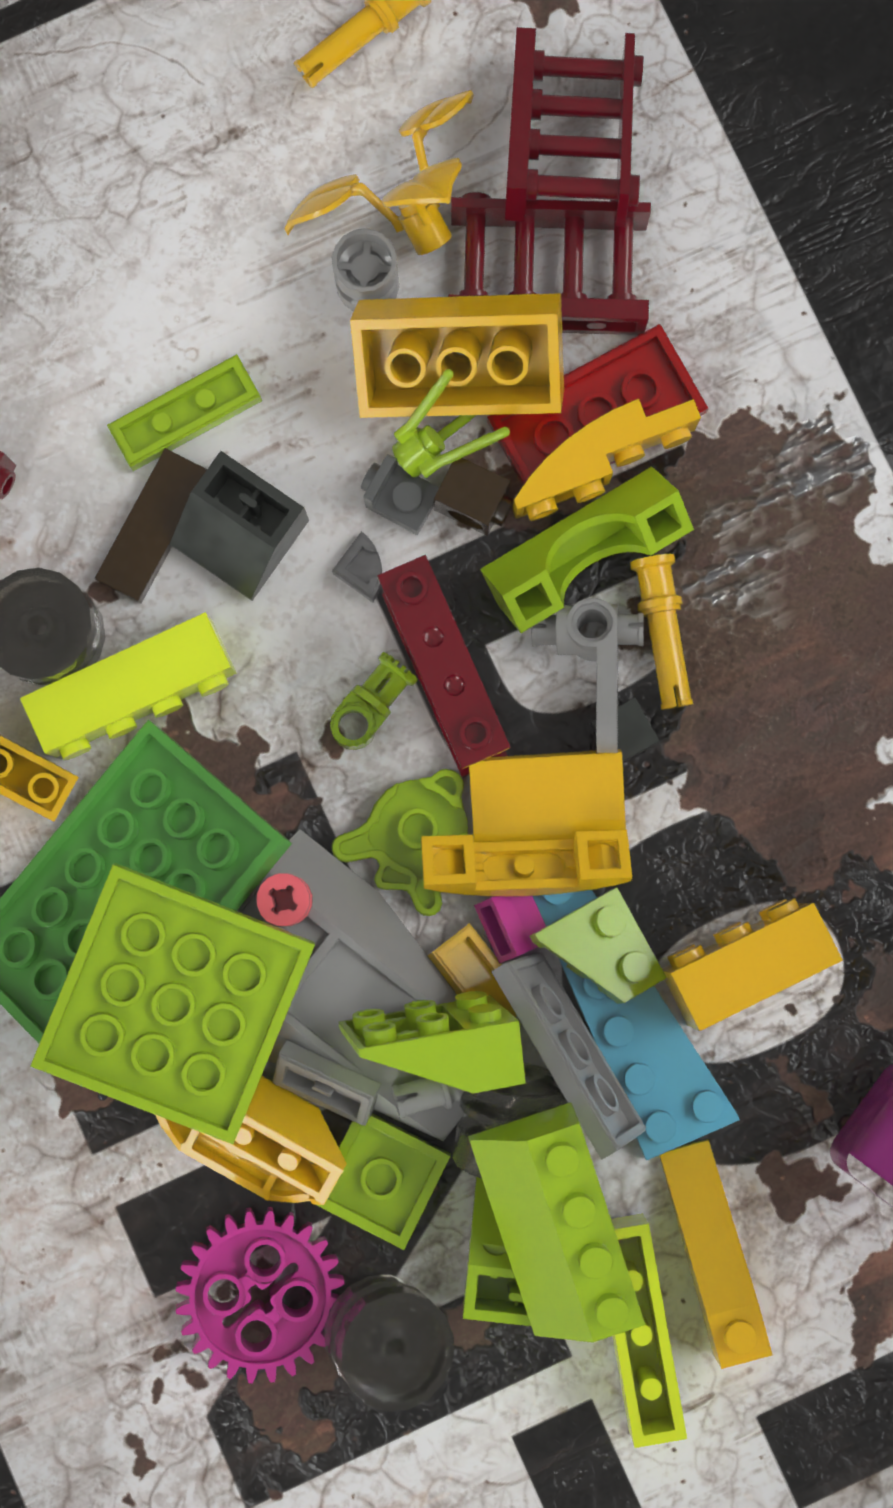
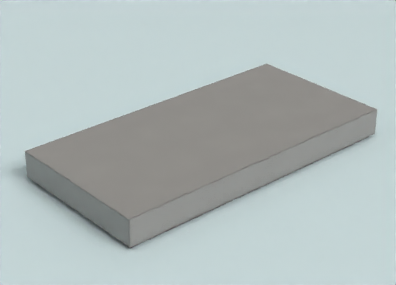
M539 952L506 962L493 970V976L568 1103H572L582 1128L601 1160L618 1151L645 1132L646 1127L543 953Z

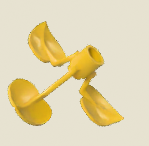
M472 90L464 91L424 106L410 116L399 128V133L402 137L412 134L420 172L413 179L390 190L383 197L382 201L365 184L359 182L360 179L357 174L340 177L325 183L308 194L294 209L284 228L287 235H289L296 224L314 219L334 210L351 196H363L392 223L396 233L405 230L417 255L428 254L447 243L451 239L452 234L438 208L440 207L439 203H450L453 183L462 168V163L459 158H452L428 167L423 140L429 129L444 124L457 114L466 103H472L474 97ZM399 206L401 215L397 216L389 207Z

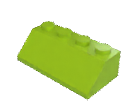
M570 1102L468 1136L534 1335L596 1342L644 1326L645 1322L580 1122L572 1103Z

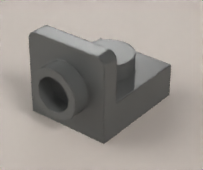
M389 454L386 455L381 465L375 462L371 465L361 484V489L366 491L363 497L366 508L417 536L434 507V497L439 489L436 485L419 476L412 477L398 465L397 458Z

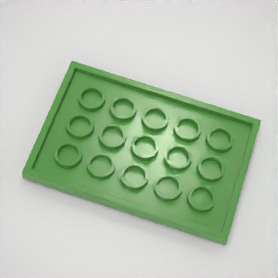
M147 720L0 898V1004L39 1044L114 863L237 911L292 843L159 726Z

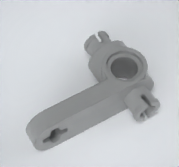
M587 598L577 602L575 605H564V608L556 612V615H551L531 628L532 647L556 645L557 655H577L587 661H597V753H618V645H644V614L618 615V604H609L598 598ZM588 622H599L606 627V631L597 638H587L579 632L581 627Z

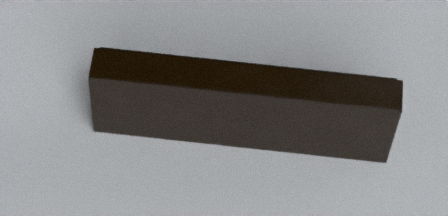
M165 448L94 579L142 604L172 548L170 542L190 493L207 469Z

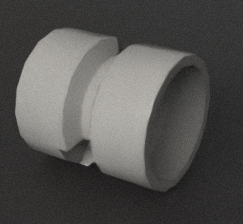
M368 228L353 230L344 235L335 245L332 254V266L337 293L343 304L354 312L359 300L396 299L399 290L396 250L391 241L379 231Z

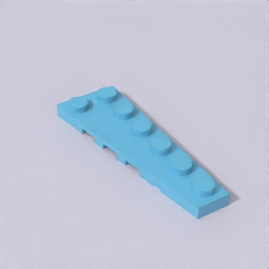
M592 890L533 896L546 926L597 898ZM558 957L594 1041L646 1127V1131L636 1137L646 1160H650L740 1120L733 1106L655 986L626 1003L617 1004L600 992L597 985L591 980L581 978L567 968V963Z

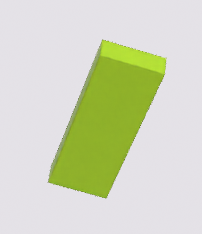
M236 354L111 422L107 426L134 472L159 458L165 448L170 451L262 402V398Z

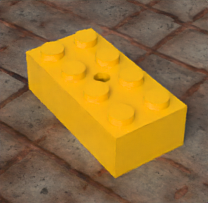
M561 293L364 299L358 301L350 319L360 418L411 417L446 369H451L454 375L426 416L561 413L564 396Z

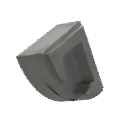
M361 531L334 567L332 573L373 603L381 587L377 575L382 573V565L375 545Z

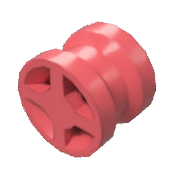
M278 873L268 877L261 884L257 892V907L260 915L267 922L276 926H293L298 924L309 915L312 908L313 895L309 885L302 878L292 874Z

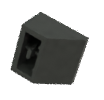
M220 451L191 491L170 545L253 601L307 525L309 518L302 505Z

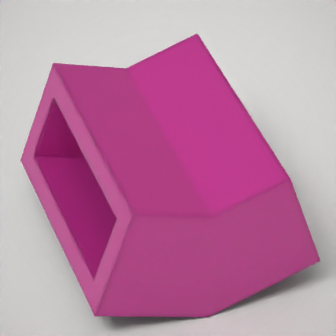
M493 896L474 905L499 964L538 947L529 936L546 927L533 896Z

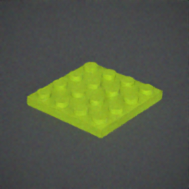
M114 863L30 1067L227 1143L234 1144L312 954L315 942Z

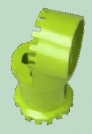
M382 652L378 657L380 664L363 685H355L331 716L330 728L333 737L340 746L348 750L362 749L371 743L378 728L391 714L389 707L407 685L413 686L418 680L410 670L406 669V666L402 665L399 668L400 662L385 652ZM349 713H359L368 722V729L365 735L356 740L343 737L339 731L341 719Z

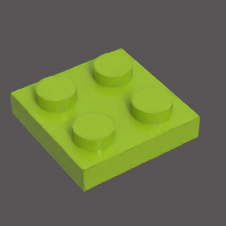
M372 1113L366 1126L352 1121L339 1147L347 1165L326 1203L317 1206L405 1250L448 1163L451 1153Z

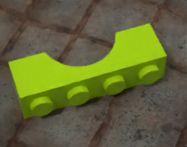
M650 467L480 570L500 609L518 631L523 633L564 608V596L569 584L583 569L602 558L625 552L653 555L693 531L694 528L679 490L653 467Z

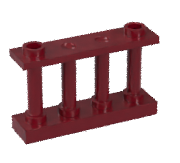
M517 27L505 221L525 222L526 201H536L537 196L616 200L615 227H625L628 206H638L640 175L631 174L634 86L641 87L644 62L643 55H635V33H625L621 60L545 56V50H535L536 28ZM543 76L620 80V99L543 95V89H533V81L543 82ZM541 115L618 119L619 134L618 138L540 134V129L531 128V120L541 121ZM539 155L618 159L617 179L538 175V169H528L529 160H539Z
M470 192L462 197H451V226H466L464 290H461L459 295L448 294V297L490 296L488 292L484 291L485 227H515L513 291L508 295L537 294L533 292L535 228L564 229L563 293H561L562 333L640 335L645 332L649 320V300H637V297L632 294L633 230L646 231L651 214V202H639L638 200L637 207L628 206L626 226L615 227L616 200L536 199V201H526L525 222L505 221L506 199L491 198L488 194L481 192ZM584 229L614 230L612 294L607 299L587 298V295L582 293Z
M426 554L377 575L384 591L382 594L384 602L461 777L464 778L470 775L469 766L490 757L508 756L506 750L511 748Z

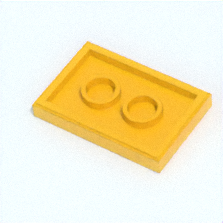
M618 749V753L582 751L490 757L469 766L474 842L574 839L576 831L626 830L621 749Z

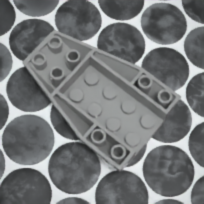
M299 829L289 840L292 843L291 846L237 910L240 913L271 924L260 915L257 907V892L261 884L268 877L278 873H288L302 878L309 885L313 895L312 908L309 915L302 922L293 926H276L315 942V946L268 1061L277 1064L279 1052L286 1040L380 1083L381 1086L377 1093L378 1096L374 1104V1110L444 1141L482 1092L470 1093L459 1089L461 1100L453 1102L451 1109L446 1110L444 1105L407 1115L405 1118L400 1119L396 1110L397 1102L412 1099L415 1096L394 1102L391 1085H400L423 1077L359 1057L339 1030L338 1022L353 1019V1013L365 1009H382L384 1014L402 1011L405 1004L417 1000H433L436 1004L454 1002L457 994L382 895Z

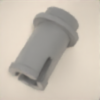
M426 1078L400 1085H391L394 1102L415 1096V1098L397 1102L396 1110L400 1119L405 1118L407 1115L442 1105L448 1110L452 1108L453 1102L461 1100L458 1088Z

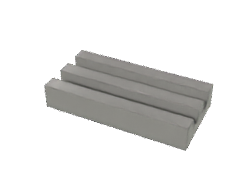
M286 1040L279 1052L273 1077L275 1085L366 1126L373 1113L374 1104L378 1096L377 1093L381 1086L380 1083L288 1040Z

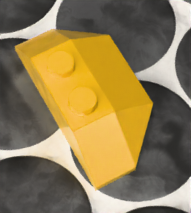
M264 1076L260 1078L234 1144L155 1115L161 1128L179 1151L267 1201L290 1203L311 1201L315 1205H324L347 1165L319 1107L275 1085L273 1081Z

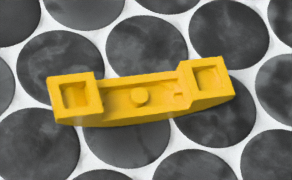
M627 830L576 831L574 839L474 842L473 835L421 836L424 889L474 896H538L599 889L632 880Z

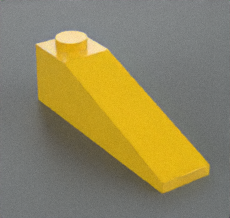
M705 1139L679 1146L659 1155L715 1359L721 1369L772 1356L760 1306L709 1140Z

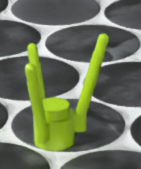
M446 369L409 420L394 432L398 442L392 446L393 454L400 466L412 477H418L422 474L425 478H428L439 468L494 444L510 434V430L507 427H502L449 452L440 454L445 449L444 441L477 416L459 415L438 432L429 425L424 426L422 429L418 428V425L452 379L454 373L451 369Z

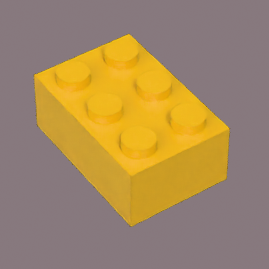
M795 898L788 901L786 899L780 900L760 910L758 913L762 920L750 925L748 921L744 923L736 922L715 932L713 937L716 943L704 949L701 944L697 946L691 944L667 956L670 965L662 969L667 977L665 982L687 1026L702 1031L843 961L815 904L797 903Z

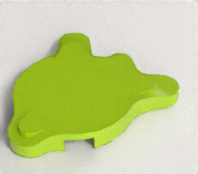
M442 769L431 777L396 783L387 789L376 801L367 821L362 826L341 834L333 840L331 847L334 856L342 862H354L369 858L376 859L379 863V868L375 874L374 881L378 888L382 890L407 891L416 910L421 915H436L441 910L443 904L441 892L424 889L421 836L468 835V821L462 802L464 790L462 777L454 770Z

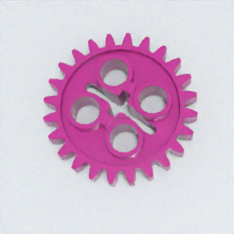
M272 1207L267 1208L263 1221H256L251 1208H246L245 1223L240 1225L237 1224L230 1214L225 1215V1232L221 1233L211 1225L207 1227L206 1232L211 1242L209 1246L196 1241L192 1243L191 1249L199 1258L198 1262L183 1260L181 1264V1270L192 1277V1280H183L176 1284V1292L189 1296V1299L176 1305V1314L191 1315L192 1317L182 1325L181 1333L182 1335L198 1333L199 1337L192 1346V1352L197 1354L209 1348L211 1353L208 1359V1368L212 1369L222 1360L228 1362L227 1378L229 1379L236 1374L239 1367L246 1368L248 1383L253 1384L258 1369H265L270 1383H272L276 1379V1367L284 1365L287 1372L294 1376L296 1375L295 1359L297 1357H302L311 1365L315 1362L310 1347L313 1343L328 1348L330 1345L328 1337L322 1331L323 1328H339L340 1326L339 1319L329 1312L330 1309L345 1306L344 1297L331 1293V1290L345 1284L343 1275L328 1274V1271L339 1263L336 1254L322 1257L321 1253L328 1245L327 1238L322 1236L311 1242L309 1237L313 1226L309 1221L298 1230L293 1229L294 1214L290 1211L281 1223H277L274 1220ZM261 1245L273 1246L280 1254L277 1263L268 1269L258 1268L250 1260L251 1253ZM296 1263L298 1265V1269L294 1273L285 1276L270 1288V1302L265 1304L262 1300L257 1299L231 1325L225 1326L222 1321L225 1317L237 1312L241 1307L243 1308L250 1302L252 1286L256 1284L258 1288L263 1290L272 1284L289 1264ZM221 1279L231 1280L236 1284L239 1290L238 1294L229 1302H218L209 1293V1288L214 1282ZM293 1286L305 1287L312 1294L308 1304L301 1309L289 1308L282 1300L284 1293ZM255 1320L265 1322L271 1330L269 1336L260 1343L247 1341L241 1333L247 1323Z

